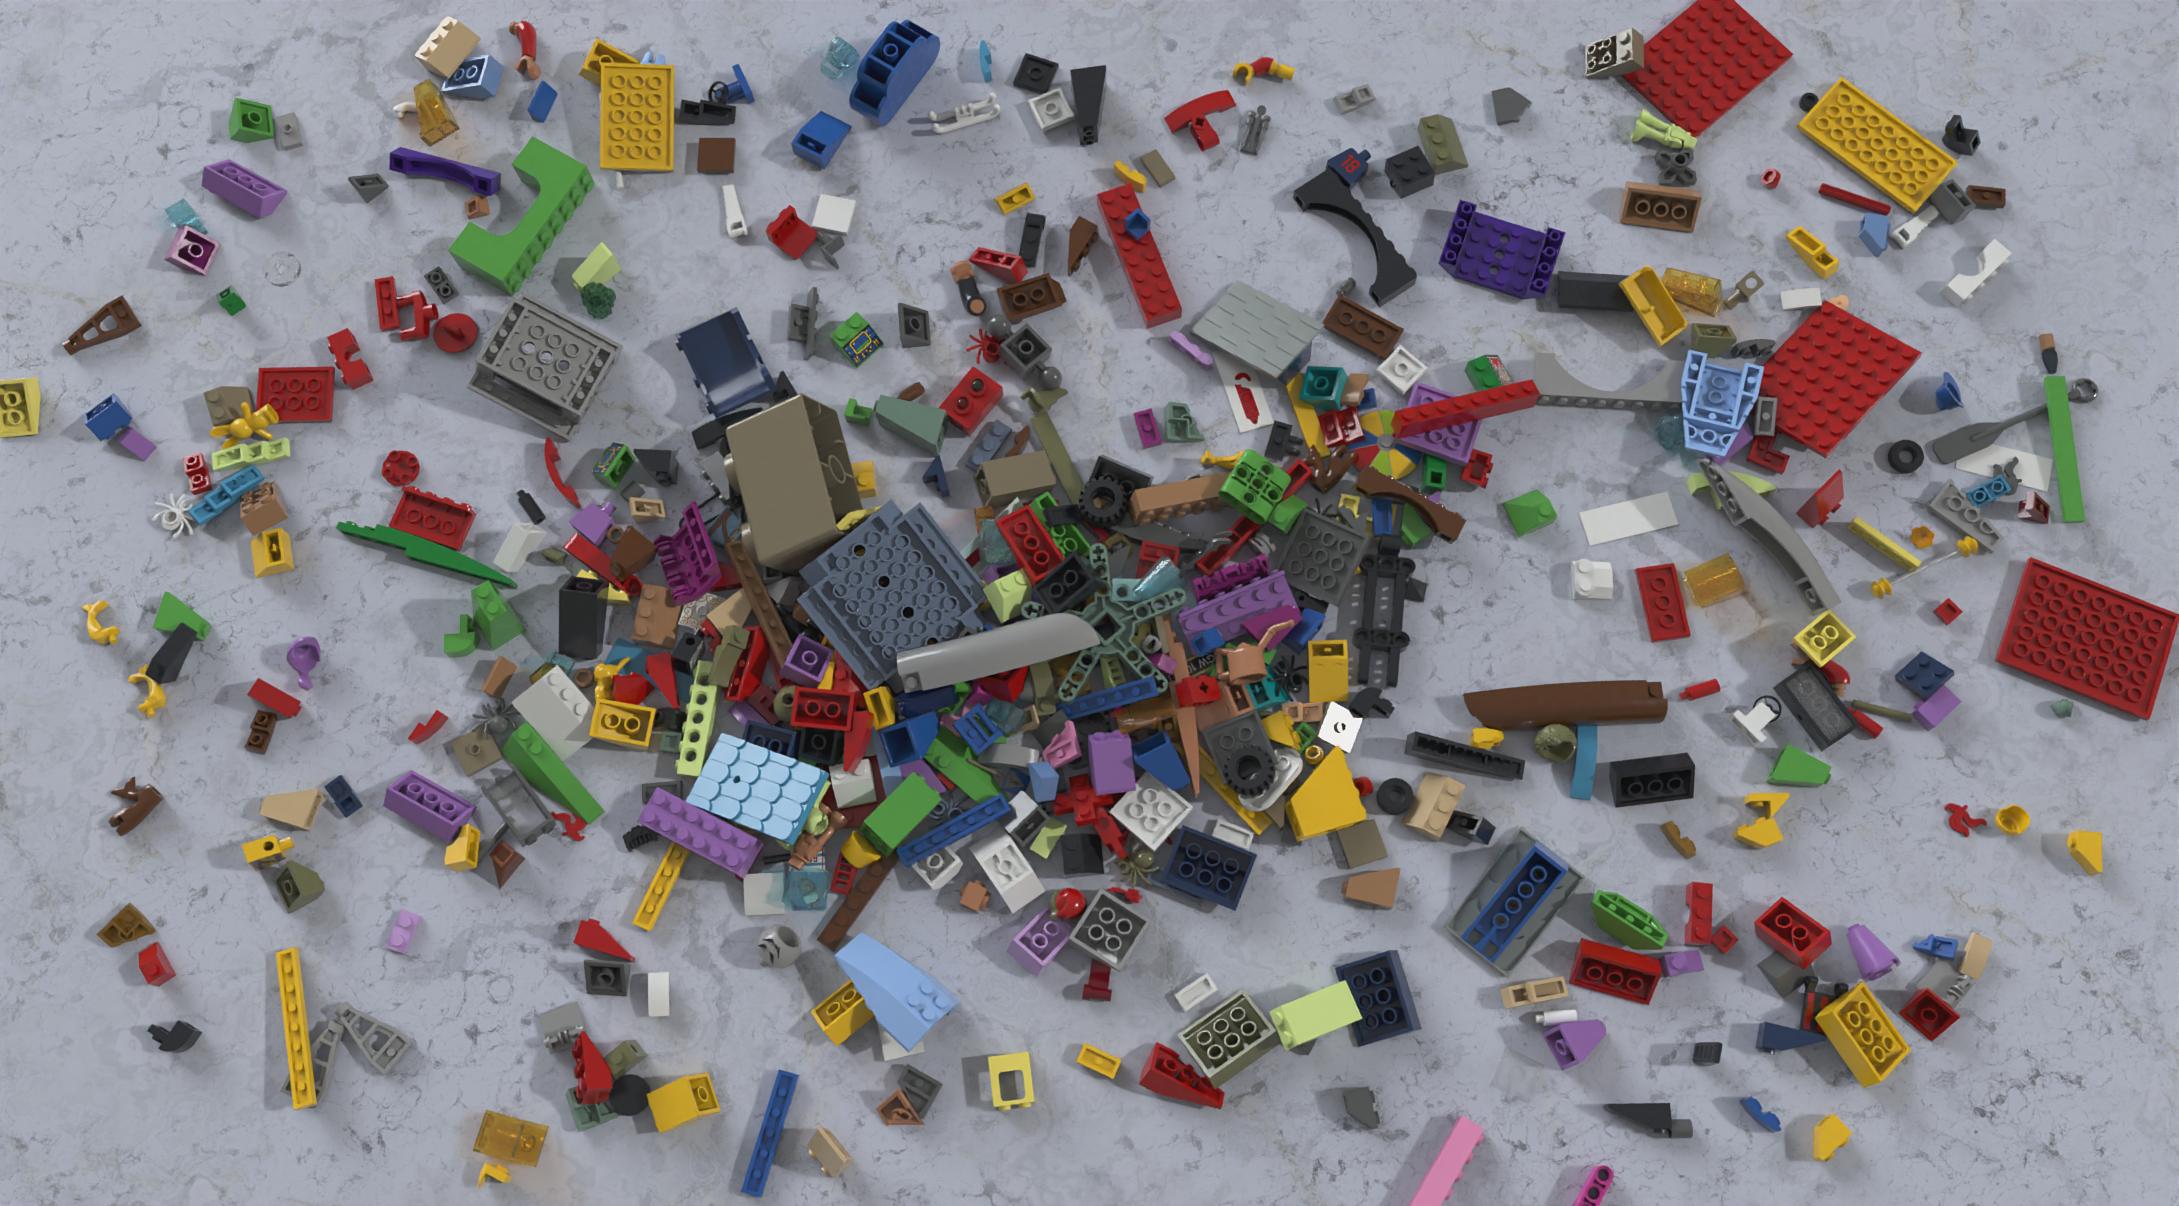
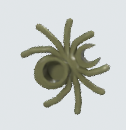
M1131 837L1129 843L1130 855L1128 854L1127 858L1125 857L1122 860L1118 859L1113 862L1114 864L1118 863L1117 866L1119 868L1126 866V869L1120 873L1127 876L1121 878L1120 881L1127 880L1134 873L1131 885L1134 888L1138 873L1144 882L1151 885V881L1146 879L1141 872L1152 873L1161 867L1148 869L1154 861L1153 853L1149 850L1139 851L1145 845L1141 843L1134 850L1133 854L1134 838Z

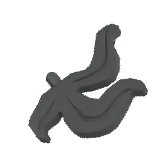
M2014 457L2013 461L2004 467V472L2008 477L2003 475L2000 465H1993L1995 468L1993 478L2002 474L2012 489L2007 495H2014L2017 491L2018 483L2022 482V479H2017L2013 473L2014 467L2019 462L2017 457Z

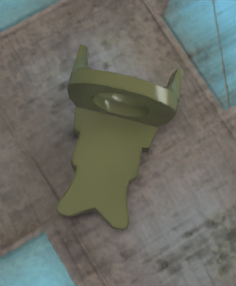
M1059 386L1055 390L1044 389L1041 392H1036L1030 387L1020 397L1022 400L1029 397L1028 405L1037 414L1036 417H1039L1044 412H1048L1060 397L1067 395L1068 391Z

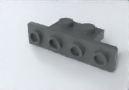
M813 287L808 292L807 306L792 303L789 306L787 340L804 343V360L806 361L811 356H814L816 351L814 339L817 334L815 322L818 317L816 305L819 300L817 287Z

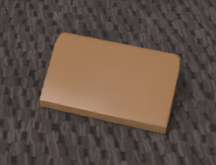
M499 656L482 687V691L493 698L500 699L517 666L504 657Z

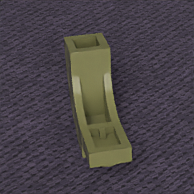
M1045 660L1029 665L1027 676L1031 683L1037 716L1056 713L1055 687L1048 661Z

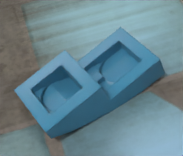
M982 40L979 50L980 64L986 83L992 81L991 70L988 66L992 64L991 53L985 41Z

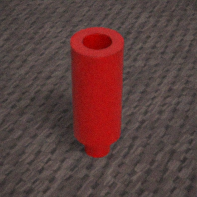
M1712 679L1687 687L1685 692L1680 693L1681 700L1688 699L1693 701L1720 692L1719 682L1717 679Z
M1850 707L1847 708L1860 726L1858 728L1874 739L1879 736L1883 730L1882 726L1858 709L1854 711Z

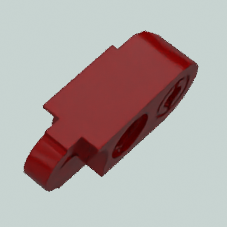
M1095 807L1097 823L1093 825L1110 852L1116 851L1121 860L1128 856L1124 848L1128 844L1115 819L1103 807Z

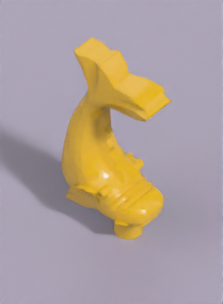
M1207 450L1205 455L1201 457V464H1213L1234 469L1244 451H1237L1236 455L1228 457H1215L1210 450Z
M100 600L94 605L88 603L81 607V609L88 612L87 631L89 637L94 642L102 645L108 642L116 644L118 642L117 636L120 634L119 628L116 626L104 628L97 622V614L109 606L106 601Z
M149 664L144 667H140L139 673L131 675L128 681L131 684L147 681L150 694L149 697H145V702L140 704L138 709L143 714L146 713L148 718H153L156 716L154 710L166 706V694L159 683L145 675Z

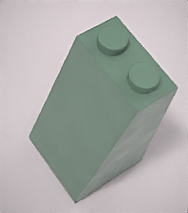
M880 395L879 401L876 400L874 404V411L876 412L879 425L934 457L940 455L949 425L946 410Z

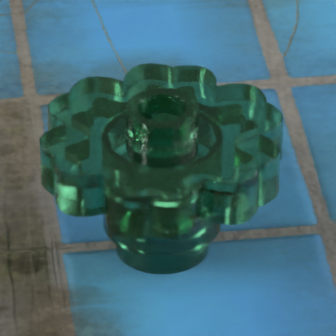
M595 282L588 283L583 287L584 293L581 294L583 305L587 307L588 314L592 315L593 318L599 317L600 319H604L612 314L611 308L614 307L613 302L616 300V295L611 288L603 286L602 283L596 284Z

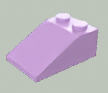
M1050 904L1012 940L1007 949V952L1036 978L1065 947L1069 936L1076 927L1071 922L1052 921L1049 917L1051 913Z

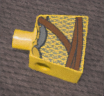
M270 835L242 845L247 863L256 872L286 859L284 851L295 847L291 836L279 840L276 835Z

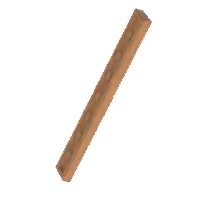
M742 539L725 543L723 547L782 668L793 646L753 560L744 548Z

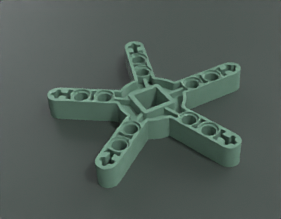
M1101 543L1093 544L1089 552V562L1095 570L1102 569L1105 572L1103 576H1100L1105 583L1101 588H1105L1107 593L1100 595L1098 592H1095L1093 594L1094 602L1089 604L1083 612L1067 610L1064 613L1078 616L1085 622H1088L1093 628L1107 617L1117 627L1118 631L1107 641L1096 631L1100 644L1082 649L1059 688L1058 700L1063 705L1072 704L1099 658L1106 659L1116 656L1138 680L1155 675V683L1162 684V688H1157L1159 693L1157 697L1162 696L1168 687L1167 679L1132 642L1136 627L1153 621L1155 616L1162 617L1181 609L1186 601V593L1181 588H1174L1127 608L1122 603L1112 600L1106 547ZM1096 551H1099V554H1101L1100 562H1097ZM1174 596H1176L1177 598H1181L1180 602H1178L1177 599L1173 600ZM1028 601L1022 605L1021 617L1023 620L1037 618L1038 611H1041L1040 617L1049 612L1043 604ZM1162 603L1164 609L1158 610L1154 607V604ZM1029 609L1033 610L1031 615H1027ZM1143 610L1147 616L1139 617L1136 612ZM1133 653L1138 659L1130 661L1127 655ZM1083 658H1089L1092 661V663L1090 665H1084L1082 664L1081 660ZM1148 668L1151 673L1145 676L1141 674L1140 670ZM1074 674H1079L1082 680L1075 682L1071 677ZM1070 685L1072 687L1070 696L1064 698L1063 695L1067 693Z

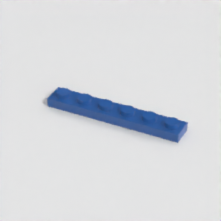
M1154 676L1076 697L1070 705H1063L1058 702L1055 703L1056 712L1062 709L1069 720L1154 697L1159 695ZM1048 714V719L1054 714Z
M1000 793L900 847L896 851L904 867L907 869L1012 811L1003 794Z
M780 1069L778 1071L741 1190L743 1193L760 1198L763 1196L800 1075Z

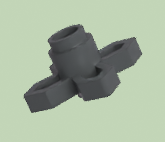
M1692 149L1681 150L1680 153L1674 155L1668 150L1656 152V164L1664 169L1658 176L1660 186H1670L1676 178L1684 186L1695 185L1697 181L1696 172L1687 167L1694 160Z

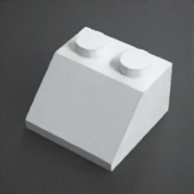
M869 759L861 760L853 774L844 772V764L829 766L838 809L877 802Z

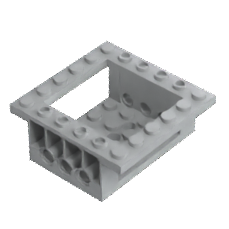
M522 292L518 299L515 297L511 299L476 359V372L467 388L570 442L623 346ZM532 344L535 350L530 353L526 352L524 346ZM549 353L552 355V359L549 362H545L541 359V355ZM561 362H566L569 364V369L562 371L558 365ZM500 375L563 408L562 416L560 417L495 383L496 376Z

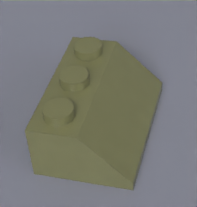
M1439 114L1420 118L1417 130L1435 175L1468 167L1453 120Z

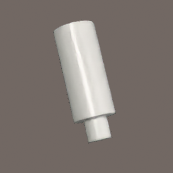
M1576 1010L1542 1011L1541 1015H1535V1022L1543 1023V1026H1556L1577 1022Z

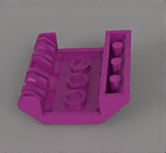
M692 501L682 512L685 524L672 537L659 535L654 540V545L658 547V556H664L661 558L660 563L668 586H678L671 590L676 606L701 599L722 578L715 553L695 501Z
M1265 553L1256 556V559L1254 557L1250 558L1248 564H1244L1242 561L1239 562L1238 566L1234 564L1220 569V573L1215 571L1213 577L1209 578L1207 575H1204L1202 579L1200 577L1193 579L1191 587L1196 603L1204 599L1211 601L1215 599L1214 596L1224 591L1226 594L1230 593L1233 587L1243 584V587L1250 584L1249 581L1254 578L1260 577L1263 579L1268 577L1267 570H1270Z

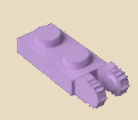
M1174 330L1171 332L1168 343L1200 368H1203V370L1208 371L1212 369V356L1208 353H1202L1201 349L1197 345L1188 342L1182 333H1177Z

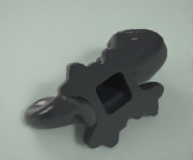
M777 603L775 605L792 644L799 634L819 643L815 630L794 619L793 612H789L781 604Z

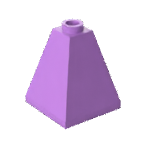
M1599 1019L1564 1023L1542 1033L1562 1071L1583 1062L1607 1034L1606 1026Z

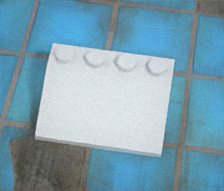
M558 664L511 702L562 761L566 760L593 738L589 737L595 707Z

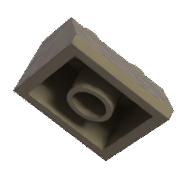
M221 386L204 392L212 424L215 427L229 425L236 419L244 418L241 409L243 402L248 403L251 414L255 412L247 387Z

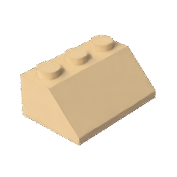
M447 16L441 21V24L430 35L424 45L419 48L415 57L427 70L449 79L481 38L460 21Z
M1427 772L1401 824L1437 842L1441 838L1466 786L1448 776Z

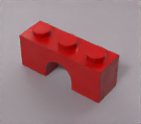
M348 328L327 337L330 343L327 346L331 354H335L336 359L334 362L337 368L342 370L341 378L345 385H349L354 390L374 381L367 364L361 358L356 361H350L351 356L360 351L354 334Z
M1691 882L1686 885V905H1689L1690 914L1689 921L1685 925L1684 945L1706 947L1711 944L1713 884Z

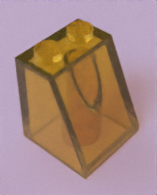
M1729 553L1684 572L1686 575L1683 578L1687 588H1692L1694 593L1691 595L1692 600L1696 606L1699 605L1702 609L1748 593L1738 568Z
M486 1110L473 1151L505 1161L536 1167L549 1126Z

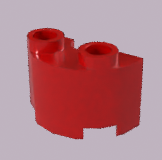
M1472 449L1467 466L1463 468L1460 481L1485 489L1489 478H1486V473H1491L1494 464L1491 463L1493 455Z

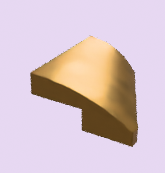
M129 902L96 935L113 948L122 943L137 940L145 935H151L156 929Z

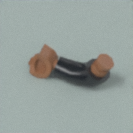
M956 262L950 271L955 283L958 282L963 306L970 315L981 316L986 311L987 305L978 290L973 277L975 274L970 262Z

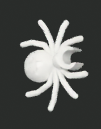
M170 493L169 498L172 507L164 503L155 502V505L168 508L169 510L157 513L152 518V521L163 515L161 524L164 529L175 530L179 527L178 531L173 535V539L181 533L184 522L189 529L190 535H193V530L188 520H195L190 517L188 510L194 506L191 504L188 508H185L189 503L187 500H183L186 497L185 494L180 497L175 505L173 494Z

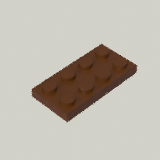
M1340 294L1322 322L1326 330L1384 361L1388 358L1404 331L1403 328Z

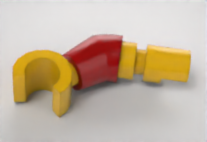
M1261 57L1250 65L1243 62L1238 63L1234 67L1232 77H1236L1239 73H1245L1247 75L1245 77V85L1250 83L1252 75L1256 77L1263 74L1274 75L1276 73L1278 77L1292 80L1295 69L1284 64L1278 65V62L1273 61V58Z

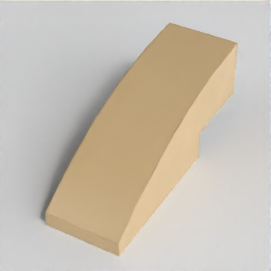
M1564 976L1500 989L1505 1009L1569 996Z

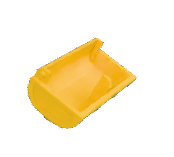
M1646 265L1618 284L1658 347L1664 345L1687 328L1686 324L1688 322L1653 267Z

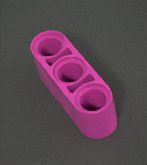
M1605 1165L1594 1167L1572 1206H1599L1613 1180L1612 1169ZM1600 1169L1606 1173L1604 1181L1598 1178V1171ZM1591 1187L1595 1189L1597 1194L1593 1200L1588 1196V1190Z

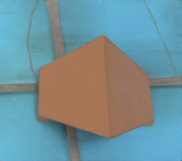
M901 1089L893 1093L876 1108L886 1126L925 1125Z

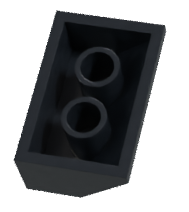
M1100 455L1088 483H1091V479L1099 480V477L1102 476L1105 480L1107 477H1110L1112 482L1117 480L1118 485H1122L1124 491H1126L1128 503L1134 490L1151 486L1154 476L1105 455ZM1099 496L1105 500L1114 503V501L1110 497Z

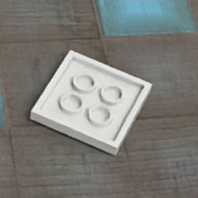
M1146 771L1135 783L1136 791L1127 792L1111 809L1109 814L1149 849L1155 852L1193 810V806Z

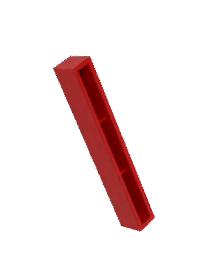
M1530 379L1397 410L1394 413L1391 426L1397 438L1400 439L1532 408L1535 406L1540 393L1534 381Z
M1300 459L1285 472L1290 476L1291 481L1275 508L1291 495H1295L1311 479L1313 470ZM1243 514L1227 530L1232 531L1233 534L1223 537L1229 538L1231 542L1220 545L1216 552L1212 550L1197 561L1194 570L1201 576L1213 577V573L1220 571L1247 544L1246 541L1249 538H1253L1254 534L1260 531L1265 524H1257Z

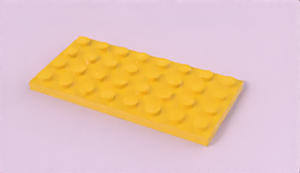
M1843 77L1838 79L1796 127L1912 214L1919 209L1959 163Z

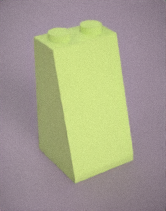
M1346 980L1281 1005L1269 1012L1285 1050L1335 1032L1362 1019Z

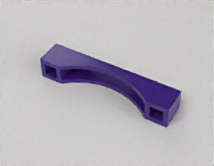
M403 147L390 152L389 170L403 174L428 175L448 179L468 187L473 192L492 196L500 190L501 173Z

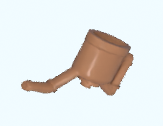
M1294 620L1275 624L1268 628L1257 646L1240 643L1235 650L1216 648L1213 656L1215 658L1216 676H1218V679L1221 681L1230 679V684L1246 685L1265 679L1267 677V669L1265 667L1263 650L1276 632L1293 627L1295 625ZM1223 656H1227L1229 671L1226 672L1224 670Z

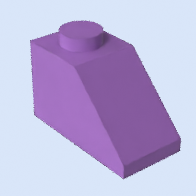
M1699 950L1678 952L1659 958L1664 978L1704 970Z

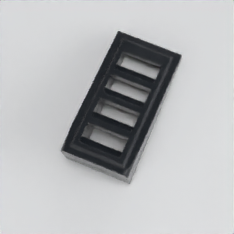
M1720 1042L1696 1043L1692 1059L1693 1063L1704 1066L1719 1064L1723 1044Z

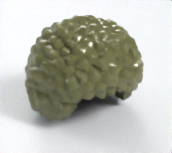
M1550 724L1541 729L1537 736H1535L1533 745L1535 746V752L1541 758L1554 763H1564L1572 757L1577 749V739L1573 731L1561 724Z

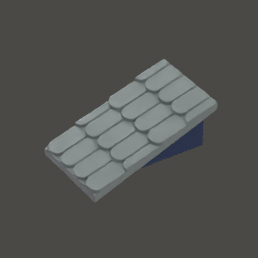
M1237 280L1219 298L1218 302L1206 312L1202 319L1190 330V334L1274 380L1278 379L1287 386L1310 361L1312 340L1324 329L1325 325L1307 314L1301 313L1262 291L1256 290Z

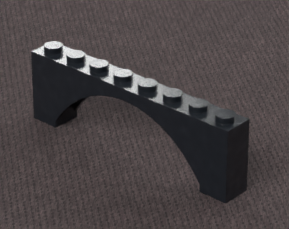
M1329 168L1294 190L1293 199L1303 212L1306 210H1320L1340 215L1353 222L1366 234L1373 246L1377 262L1376 280L1370 287L1369 295L1379 308L1415 285L1417 279L1415 270L1409 267L1404 256L1395 250L1392 241L1386 239L1382 229L1374 224L1371 215L1362 209L1359 200L1354 199L1350 189L1342 184L1336 172Z

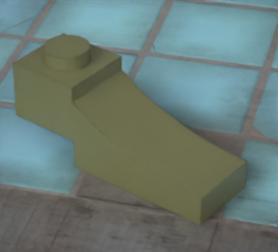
M736 625L725 627L721 645H717L707 682L722 688H728L737 660L742 651L746 649L750 631Z

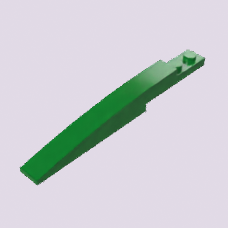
M339 521L336 529L342 534L405 551L404 555L411 561L485 581L489 580L492 583L514 589L518 587L510 578L465 555L409 533L379 524L376 525L375 529L369 526H364V528L358 527L356 523L346 521V523Z

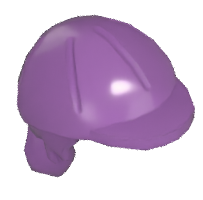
M310 636L294 640L289 645L286 655L289 665L298 671V685L306 691L313 687L308 673L316 667L318 661H321L319 643L315 637Z

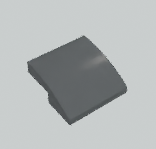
M1060 709L1032 733L1044 750L1051 744L1056 734H1061L1066 727L1064 723L1069 718ZM1075 728L1077 739L1080 745L1084 742V740Z

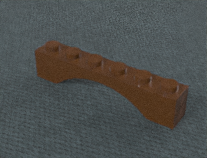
M1365 465L1360 470L1351 488L1366 498L1389 497L1407 503L1425 518L1435 536L1449 544L1457 540L1466 522L1459 513L1445 509L1444 505L1434 503L1426 495L1416 493L1410 486L1398 483L1392 476L1380 473L1376 467L1371 465Z

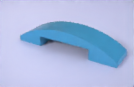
M1597 725L1576 727L1577 749L1575 752L1570 798L1591 799L1597 757Z

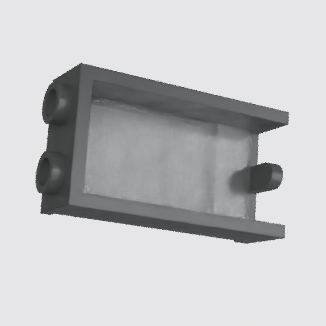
M513 765L511 767L512 773L504 778L502 775H499L495 778L496 783L489 788L483 785L481 790L521 846H530L542 834L550 833L554 826H556V822L517 767Z

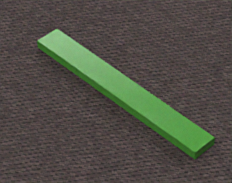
M2046 376L2044 378L2063 523H2082L2085 521L2066 379L2065 376Z

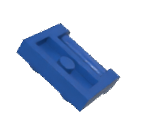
M980 703L952 724L976 755L980 754L1004 734L985 714ZM976 714L993 734L990 738L972 717Z

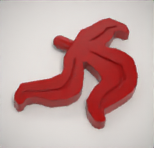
M1953 803L1947 804L1944 809H1949L1954 813L1948 819L1950 827L1954 831L1964 833L1965 837H1968L1970 832L1965 825L1961 824L1962 817L1965 824L1971 828L1977 827L1980 824L1987 825L1985 819H1972L1969 813L1965 811L1968 808L1967 805L1961 807Z
M551 813L554 819L565 822L567 831L562 833L563 836L569 834L571 838L578 842L585 838V836H580L578 831L583 830L587 822L572 813L576 820L571 826L569 814Z

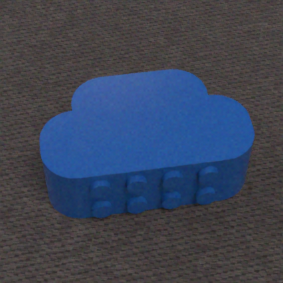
M908 19L904 20L901 24L897 21L891 22L866 53L859 65L857 81L849 97L851 109L882 127L886 126L935 62L940 50L939 37Z

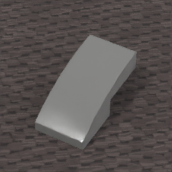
M1366 84L1353 88L1350 93L1335 96L1333 101L1340 114L1343 115L1373 102L1376 97L1369 85Z

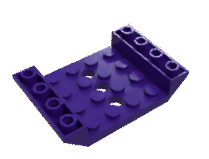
M1460 199L1438 264L1453 278L1523 300L1544 298L1566 232L1548 227L1546 232L1542 233L1475 212L1477 204ZM1502 236L1507 237L1509 242L1503 243L1499 238ZM1500 252L1503 254L1504 257L1498 259L1495 257L1494 253ZM1496 268L1499 273L1491 274L1489 269Z

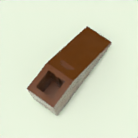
M1081 216L1077 218L1070 229L1068 276L1070 277L1073 272L1078 271L1081 265L1080 261L1083 257H1087L1090 251L1089 247L1092 243L1095 244L1099 238L1098 226Z

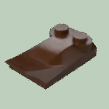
M1049 273L997 288V295L1004 316L1014 325L1021 323L1025 318L1061 307L1067 301L1060 282L1052 279Z

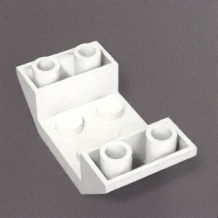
M1002 826L969 847V850L979 865L982 866L1012 914L1046 892L1033 869Z

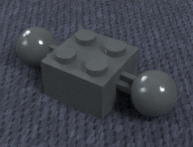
M998 314L990 318L987 326L989 333L995 338H1003L1005 340L999 347L998 355L1022 380L1033 371H1036L1039 374L1038 381L1042 388L1046 390L1057 389L1062 382L1060 371L1055 367H1046L1043 364L1050 358L1052 348L1027 323L1013 333L1011 331V322L1006 316Z

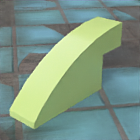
M1728 471L1746 483L1761 497L1769 496L1776 490L1775 485L1758 477ZM1703 473L1693 474L1687 479L1686 482L1691 495L1709 490L1717 510L1724 509Z

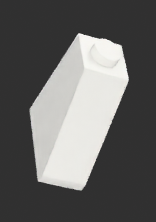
M533 522L513 524L493 563L499 566L498 569L504 573L517 572L543 540L547 532Z

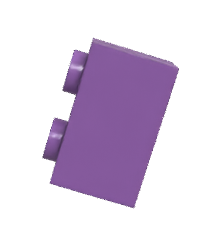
M1943 685L1928 700L1924 701L1921 699L1913 706L1915 710L1911 714L1929 731L1936 727L1962 701Z

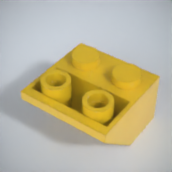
M282 528L263 531L250 542L256 578L295 570L290 535Z

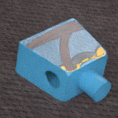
M725 507L706 531L710 542L724 549L725 543L742 539L741 530L744 524L728 507Z

